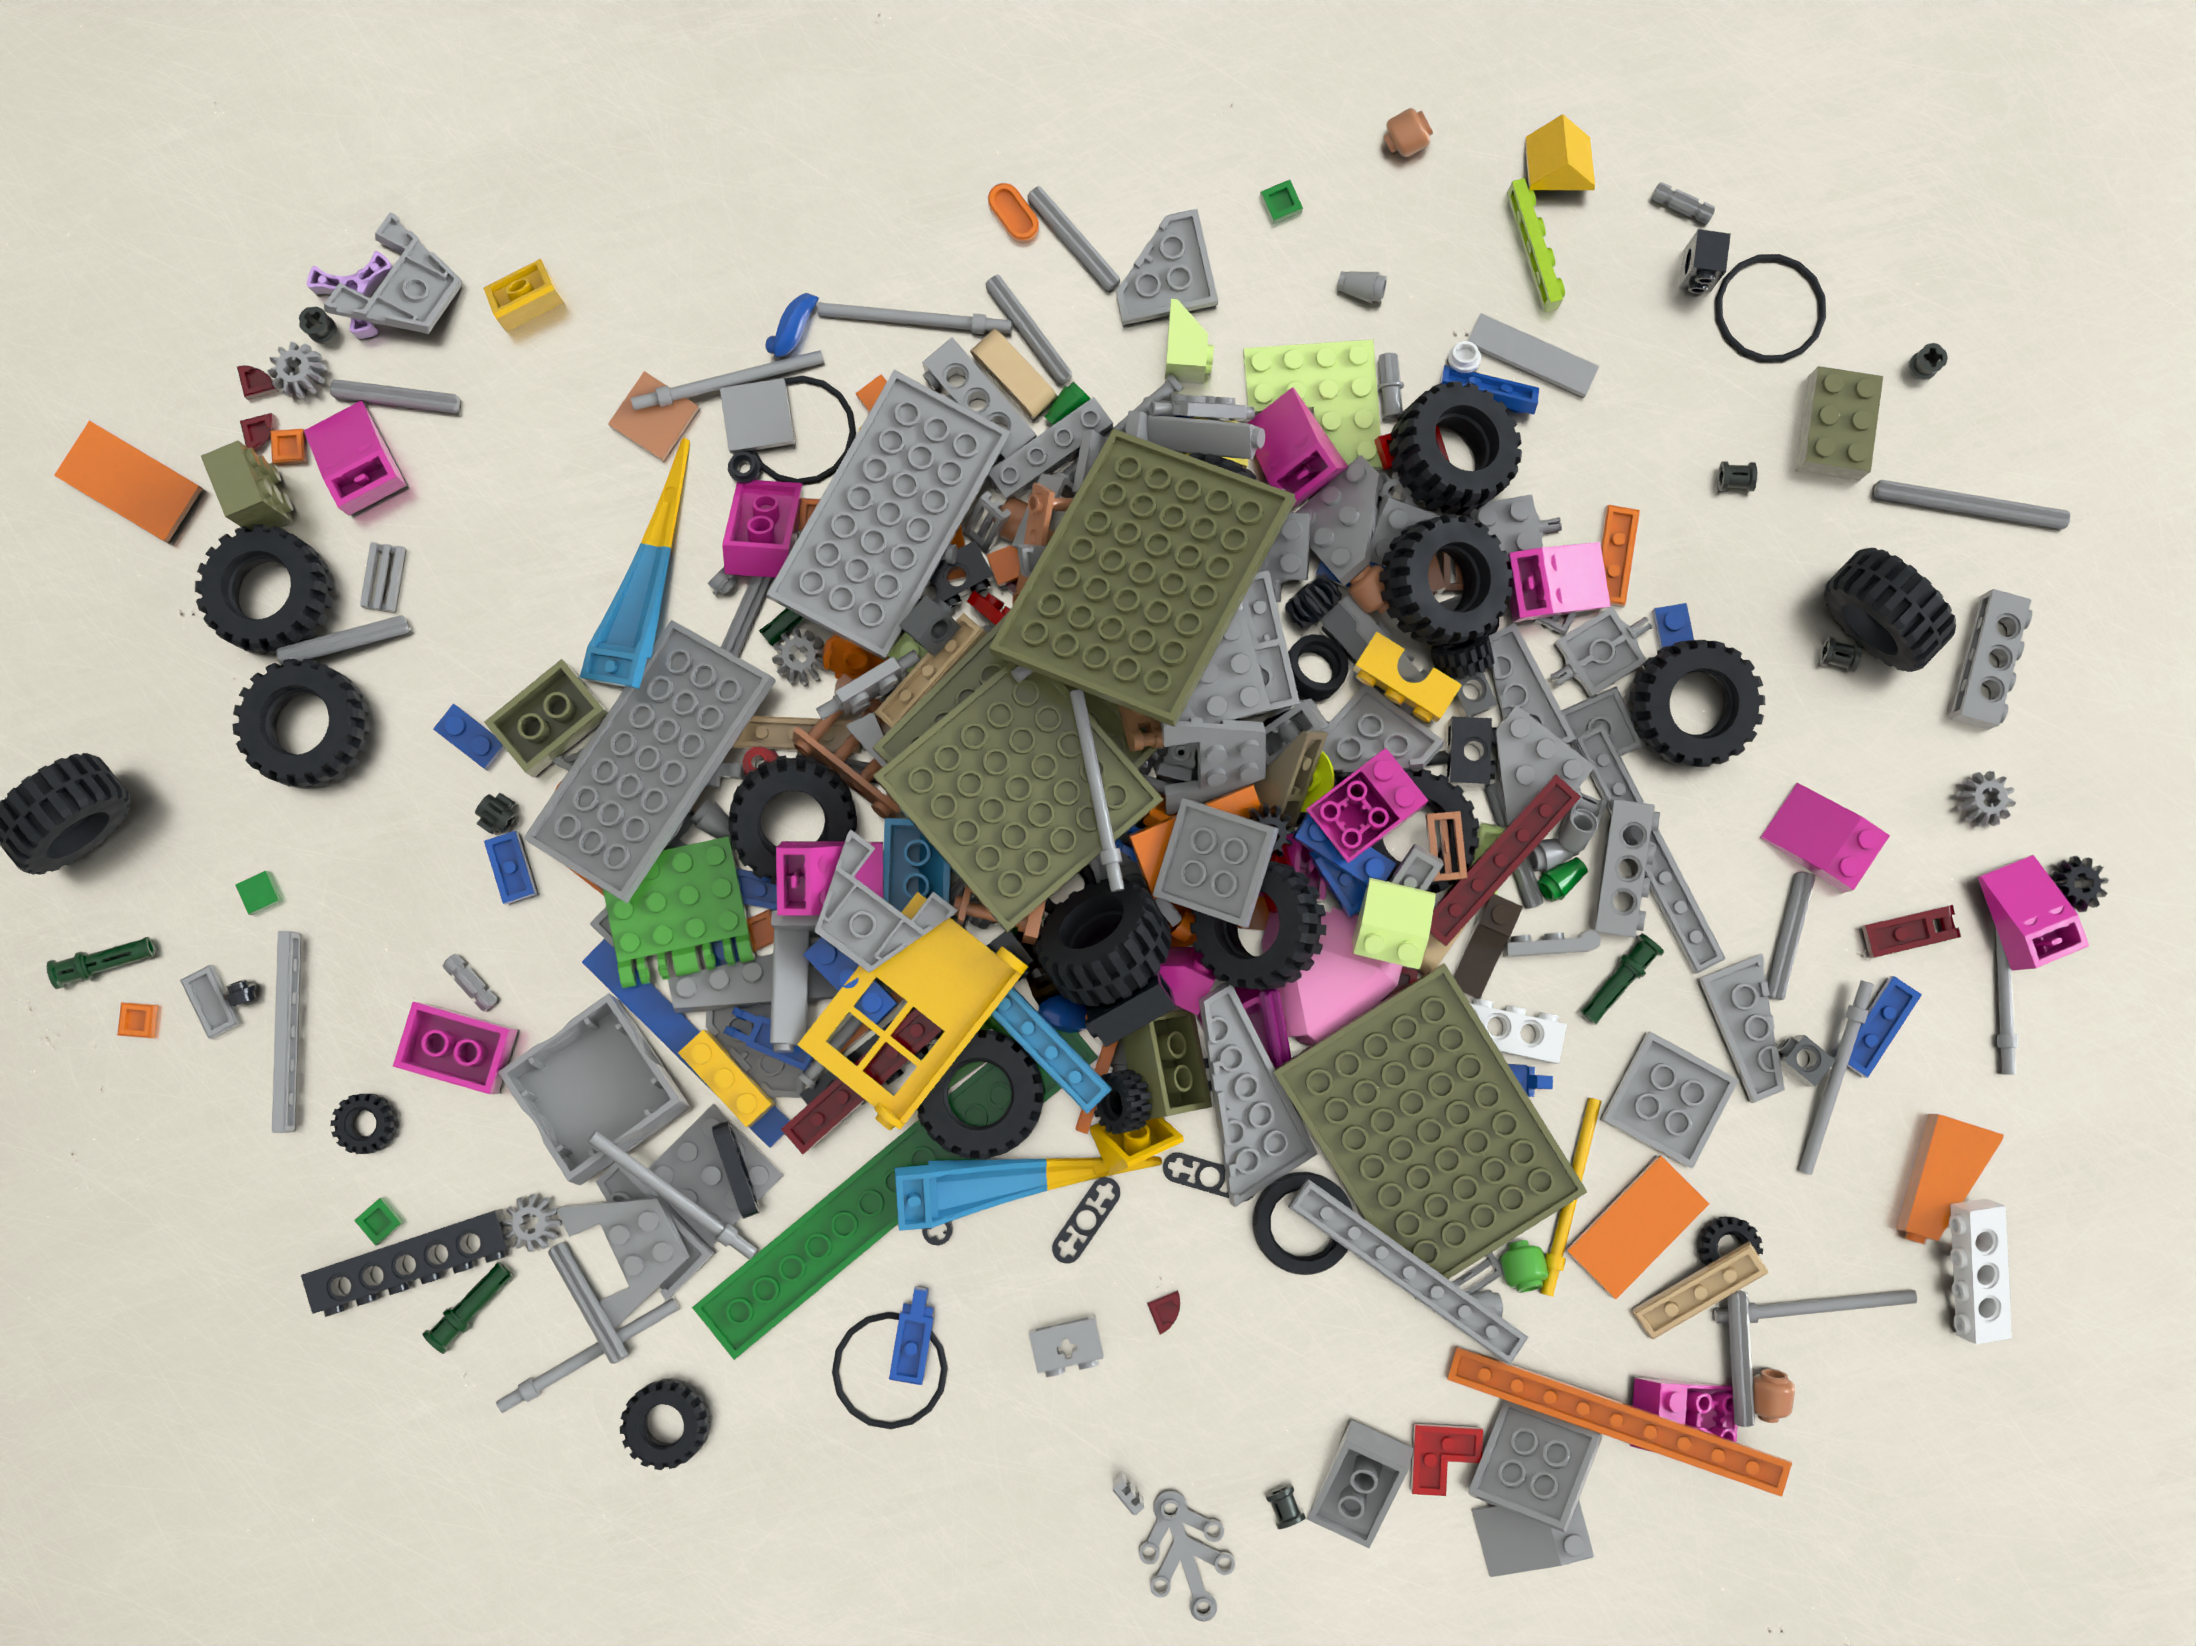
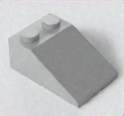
M1351 1420L1307 1520L1370 1548L1409 1470L1414 1448Z
M1579 1500L1566 1533L1492 1504L1471 1509L1490 1577L1563 1566L1594 1557Z

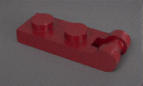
M1953 905L1862 926L1870 958L1960 938L1959 927L1955 928L1952 915H1955ZM1939 918L1942 931L1935 932L1933 920Z

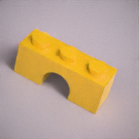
M1376 632L1352 669L1358 673L1356 678L1369 687L1379 686L1386 691L1384 695L1398 705H1401L1403 702L1414 709L1412 713L1419 719L1430 723L1431 720L1437 723L1462 685L1434 667L1421 682L1410 683L1405 681L1399 675L1397 669L1398 660L1405 649L1379 632Z
M702 1030L678 1052L745 1127H752L776 1105L760 1088L757 1082L748 1077L730 1057V1053L709 1030Z

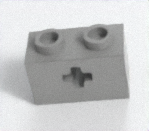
M1312 699L1303 700L1300 704H1297L1265 727L1266 764L1268 766L1302 731H1323L1330 726Z
M1095 1315L1029 1330L1037 1373L1045 1372L1046 1377L1066 1373L1065 1367L1078 1364L1079 1370L1099 1365L1098 1359L1104 1358ZM1064 1339H1068L1070 1344L1077 1345V1347L1072 1349V1355L1066 1356L1065 1351H1058V1347L1062 1346Z

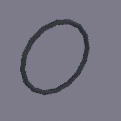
M1758 254L1739 262L1723 278L1716 296L1717 321L1726 340L1740 353L1760 361H1785L1804 353L1819 338L1826 320V297L1817 277L1801 262L1781 254ZM1758 261H1781L1798 268L1811 280L1819 297L1820 317L1814 333L1800 348L1783 355H1762L1745 348L1731 335L1723 318L1722 299L1729 281L1742 268Z
M803 375L784 378L786 385L800 382L818 385L837 397L847 413L849 436L845 451L834 466L817 476L799 479L776 473L762 462L756 450L749 452L756 455L759 459L761 470L777 481L803 484L820 482L837 471L855 439L856 428L853 411L843 394L824 380Z
M885 1312L864 1318L846 1332L835 1351L832 1376L836 1394L848 1412L868 1426L895 1429L913 1425L933 1410L944 1392L948 1370L942 1344L931 1330L930 1340L937 1349L941 1367L938 1389L928 1405L913 1417L891 1423L870 1419L854 1409L843 1393L839 1367L842 1351L852 1335L872 1322L885 1319L899 1320V1313Z

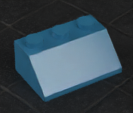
M885 818L883 850L884 900L900 912L903 911L917 892L925 895L927 898L932 892H935L949 903L951 867L910 819Z

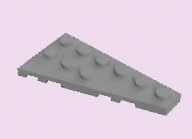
M1225 982L1201 997L1199 1005L1230 1204L1236 1207L1318 1153L1290 1098L1273 1073L1275 1068L1234 987L1229 982Z

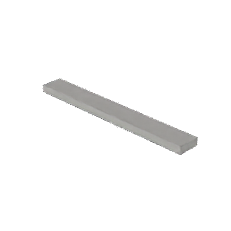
M1603 723L1576 736L1575 743L1581 755L1595 766L1590 775L1602 798L1607 800L1606 806L1611 814L1614 799L1645 803ZM1629 826L1623 832V838L1629 845H1636L1642 840V831L1637 826ZM1659 829L1658 832L1651 831L1649 844L1655 845L1653 865L1646 864L1645 878H1651L1650 890L1693 973L1698 974L1725 960L1726 957Z
M1306 1179L1288 1205L1290 1209L1508 1365L1512 1363L1529 1338L1309 1179Z

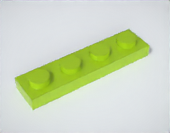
M1525 178L1511 182L1507 193L1545 312H1549L1559 308L1563 297H1565V288L1562 279L1556 278L1553 269L1556 264L1553 250L1550 247L1547 248L1544 241L1546 229L1543 219L1541 217L1537 218L1534 206H1536L1535 193L1533 190H1529Z

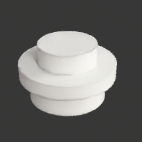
M1462 341L1450 350L1448 362L1454 370L1461 373H1470L1479 367L1481 353L1472 342Z

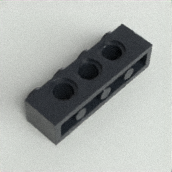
M974 540L958 549L955 564H947L946 560H941L928 585L934 586L937 589V595L932 601L937 604L941 599L949 607L954 608L962 603L961 597L973 591L980 594L991 587L989 582L995 580ZM954 570H962L966 573V581L960 586H953L948 581L950 573Z

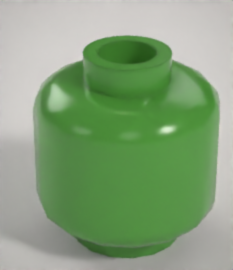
M1528 1240L1509 1244V1251L1505 1252L1500 1258L1507 1285L1511 1288H1516L1518 1293L1542 1288L1543 1282L1549 1276L1542 1249L1539 1246L1529 1245Z

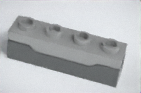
M1349 594L1317 623V627L1328 638L1335 640L1343 648L1353 666H1355L1376 632H1379L1388 639L1392 636L1391 632L1382 622L1378 621L1375 623L1367 613L1363 612ZM1403 647L1405 650L1397 663L1399 675L1410 683L1423 681L1429 673L1424 669L1420 672L1412 663L1414 658L1411 653ZM1377 685L1373 686V688L1377 692L1386 697L1384 695L1386 692L1385 690H1383ZM1403 702L1401 705L1394 703L1410 716L1413 715L1414 709Z

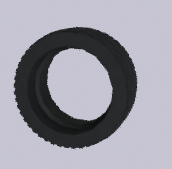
M1294 1172L1274 1181L1261 1193L1253 1212V1232L1262 1253L1280 1269L1299 1275L1317 1274L1328 1270L1344 1257L1348 1249L1332 1239L1331 1243L1322 1252L1311 1256H1295L1284 1251L1275 1241L1271 1231V1215L1276 1203L1286 1194L1299 1190L1306 1179H1309L1353 1211L1350 1200L1337 1184L1324 1176L1310 1172Z

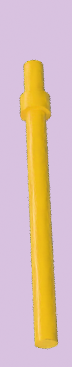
M1588 1098L1572 1162V1168L1581 1182L1602 1102L1594 1098ZM1577 1199L1563 1207L1560 1211L1550 1254L1546 1253L1545 1257L1549 1276L1543 1282L1541 1294L1554 1296L1559 1272L1564 1270L1566 1258L1563 1255Z

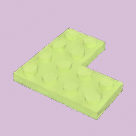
M1373 339L1244 348L1247 407H1254L1255 414H1259L1285 392L1294 387L1308 409L1313 411V416L1348 466L1362 455L1375 470L1383 469L1374 442L1378 436H1381Z

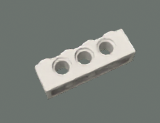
M1474 998L1473 1004L1470 1003L1487 1031V1025L1491 1018L1496 1017L1502 1021L1503 1031L1499 1036H1493L1488 1031L1501 1053L1559 1064L1567 1024L1558 1022L1559 1016L1539 1012L1538 1018L1525 1015L1526 1009L1506 1005L1505 1011L1493 1008L1494 1002ZM1526 1024L1531 1025L1536 1031V1037L1532 1043L1524 1042L1520 1035L1522 1027Z
M1986 1198L1950 1204L1951 1217L1949 1218V1227L1952 1232L1950 1256L1954 1273L1952 1292L1955 1298L1954 1327L1956 1335L1974 1344L2012 1338L2006 1206Z

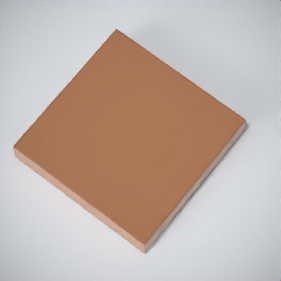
M644 371L608 425L664 462L700 408L687 398L673 401L672 405L660 407L659 404L634 411L631 402L632 397L656 392L655 388L666 386Z

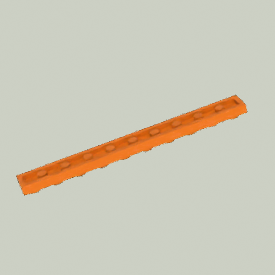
M1460 1346L1456 1349L1447 1378L1449 1381L1766 1492L1783 1496L1792 1461L1515 1365H1508L1503 1361Z

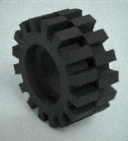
M1485 633L1481 637L1450 645H1433L1430 650L1434 667L1453 680L1456 677L1464 679L1467 675L1472 677L1477 672L1483 673L1486 671L1485 669H1490L1492 664L1495 663L1490 639Z
M1123 1070L1100 1076L1112 1088L1097 1104L1098 1110L1094 1111L1096 1117H1101L1099 1124L1106 1126L1105 1131L1108 1133L1112 1132V1134H1120L1145 1127L1147 1124L1145 1121L1151 1117L1147 1111L1152 1110V1104L1148 1103L1147 1099L1152 1097L1151 1092L1146 1093L1145 1091L1148 1085L1146 1081L1141 1082L1142 1076L1135 1074L1133 1070Z
M376 1094L348 1096L349 1099L342 1100L339 1103V1109H334L333 1115H336L335 1120H331L330 1126L335 1128V1131L331 1133L333 1137L338 1138L339 1141L336 1143L340 1147H345V1151L350 1153L370 1154L384 1149L385 1144L391 1143L394 1139L391 1137L392 1133L397 1131V1127H394V1122L398 1121L397 1116H393L392 1111L395 1109L392 1105L387 1104L388 1100L384 1097H378ZM363 1110L371 1112L376 1119V1128L367 1137L356 1134L352 1126L355 1115Z
M1725 1216L1720 1217V1219L1711 1220L1710 1225H1705L1702 1228L1704 1232L1697 1239V1241H1700L1697 1253L1701 1254L1699 1259L1706 1266L1721 1258L1718 1253V1243L1723 1236L1728 1234L1737 1236L1742 1245L1750 1241L1758 1255L1763 1254V1248H1760V1243L1763 1242L1761 1237L1757 1236L1756 1232L1758 1231L1756 1228L1750 1226L1749 1222L1735 1217Z

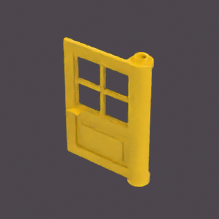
M917 892L903 909L902 913L912 919L927 899ZM948 918L870 973L859 965L844 986L859 978L858 983L853 988L842 987L797 1045L875 1107L874 1110L878 1113L875 1119L890 1131L894 1126L901 1130L1028 966L1003 946L994 953L952 918ZM876 978H879L907 1001V1004L885 1031L854 1007ZM913 1007L945 1031L922 1061L891 1037ZM849 1012L880 1036L858 1066L827 1042ZM885 1042L917 1066L894 1096L863 1071Z

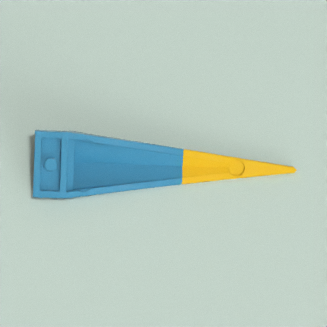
M685 437L680 442L663 491L632 563L603 620L587 646L580 674L582 679L640 689L646 661L652 657L690 445V441Z
M1150 1157L1115 1174L1159 1166L1162 1164L1161 1157ZM1102 1158L928 1161V1165L895 1168L899 1231L934 1228L1016 1199L1079 1182L1110 1176Z

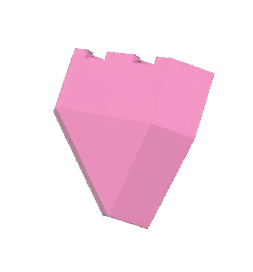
M1333 907L1331 913L1325 911L1326 915L1321 916V924L1327 925L1326 935H1320L1319 943L1323 944L1320 955L1313 954L1311 959L1314 960V965L1309 971L1300 970L1302 976L1294 983L1286 982L1285 987L1277 988L1280 993L1287 1036H1295L1296 1040L1302 1044L1310 1045L1320 1041L1379 1004L1398 986L1403 966L1353 954L1352 937L1358 915L1354 914L1351 917H1347L1343 910ZM1270 912L1261 942L1263 954L1273 945L1278 935L1280 922L1278 912Z

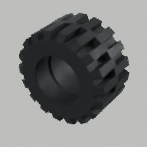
M662 1379L659 1382L648 1384L636 1392L627 1402V1408L622 1412L620 1418L623 1420V1425L620 1426V1434L625 1436V1440L622 1441L624 1448L629 1446L632 1451L629 1455L634 1460L637 1457L642 1460L641 1465L645 1467L655 1466L654 1470H662L665 1467H669V1469L676 1468L690 1460L708 1438L707 1431L711 1426V1421H708L710 1411L709 1407L705 1408L703 1404L705 1398L702 1394L698 1396L694 1392L696 1388L692 1385L685 1386L683 1385L684 1381L677 1379L675 1381ZM657 1405H669L680 1413L684 1423V1431L678 1441L674 1443L660 1442L649 1431L648 1415L652 1408Z

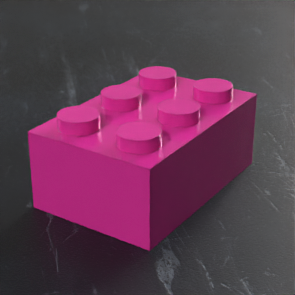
M412 1002L392 1067L486 1094H499L503 1079L498 1072L508 1064L518 1030L429 1004Z

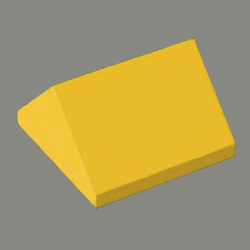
M1564 114L1526 136L1525 148L1529 190H1595L1590 137Z
M541 259L483 288L493 315L506 332L564 303Z
M1163 1117L1149 1119L1145 1121L1147 1123L1145 1127L1120 1134L1108 1133L1105 1131L1106 1126H1101L1099 1123L1090 1127V1133L1110 1176L1184 1142V1136Z

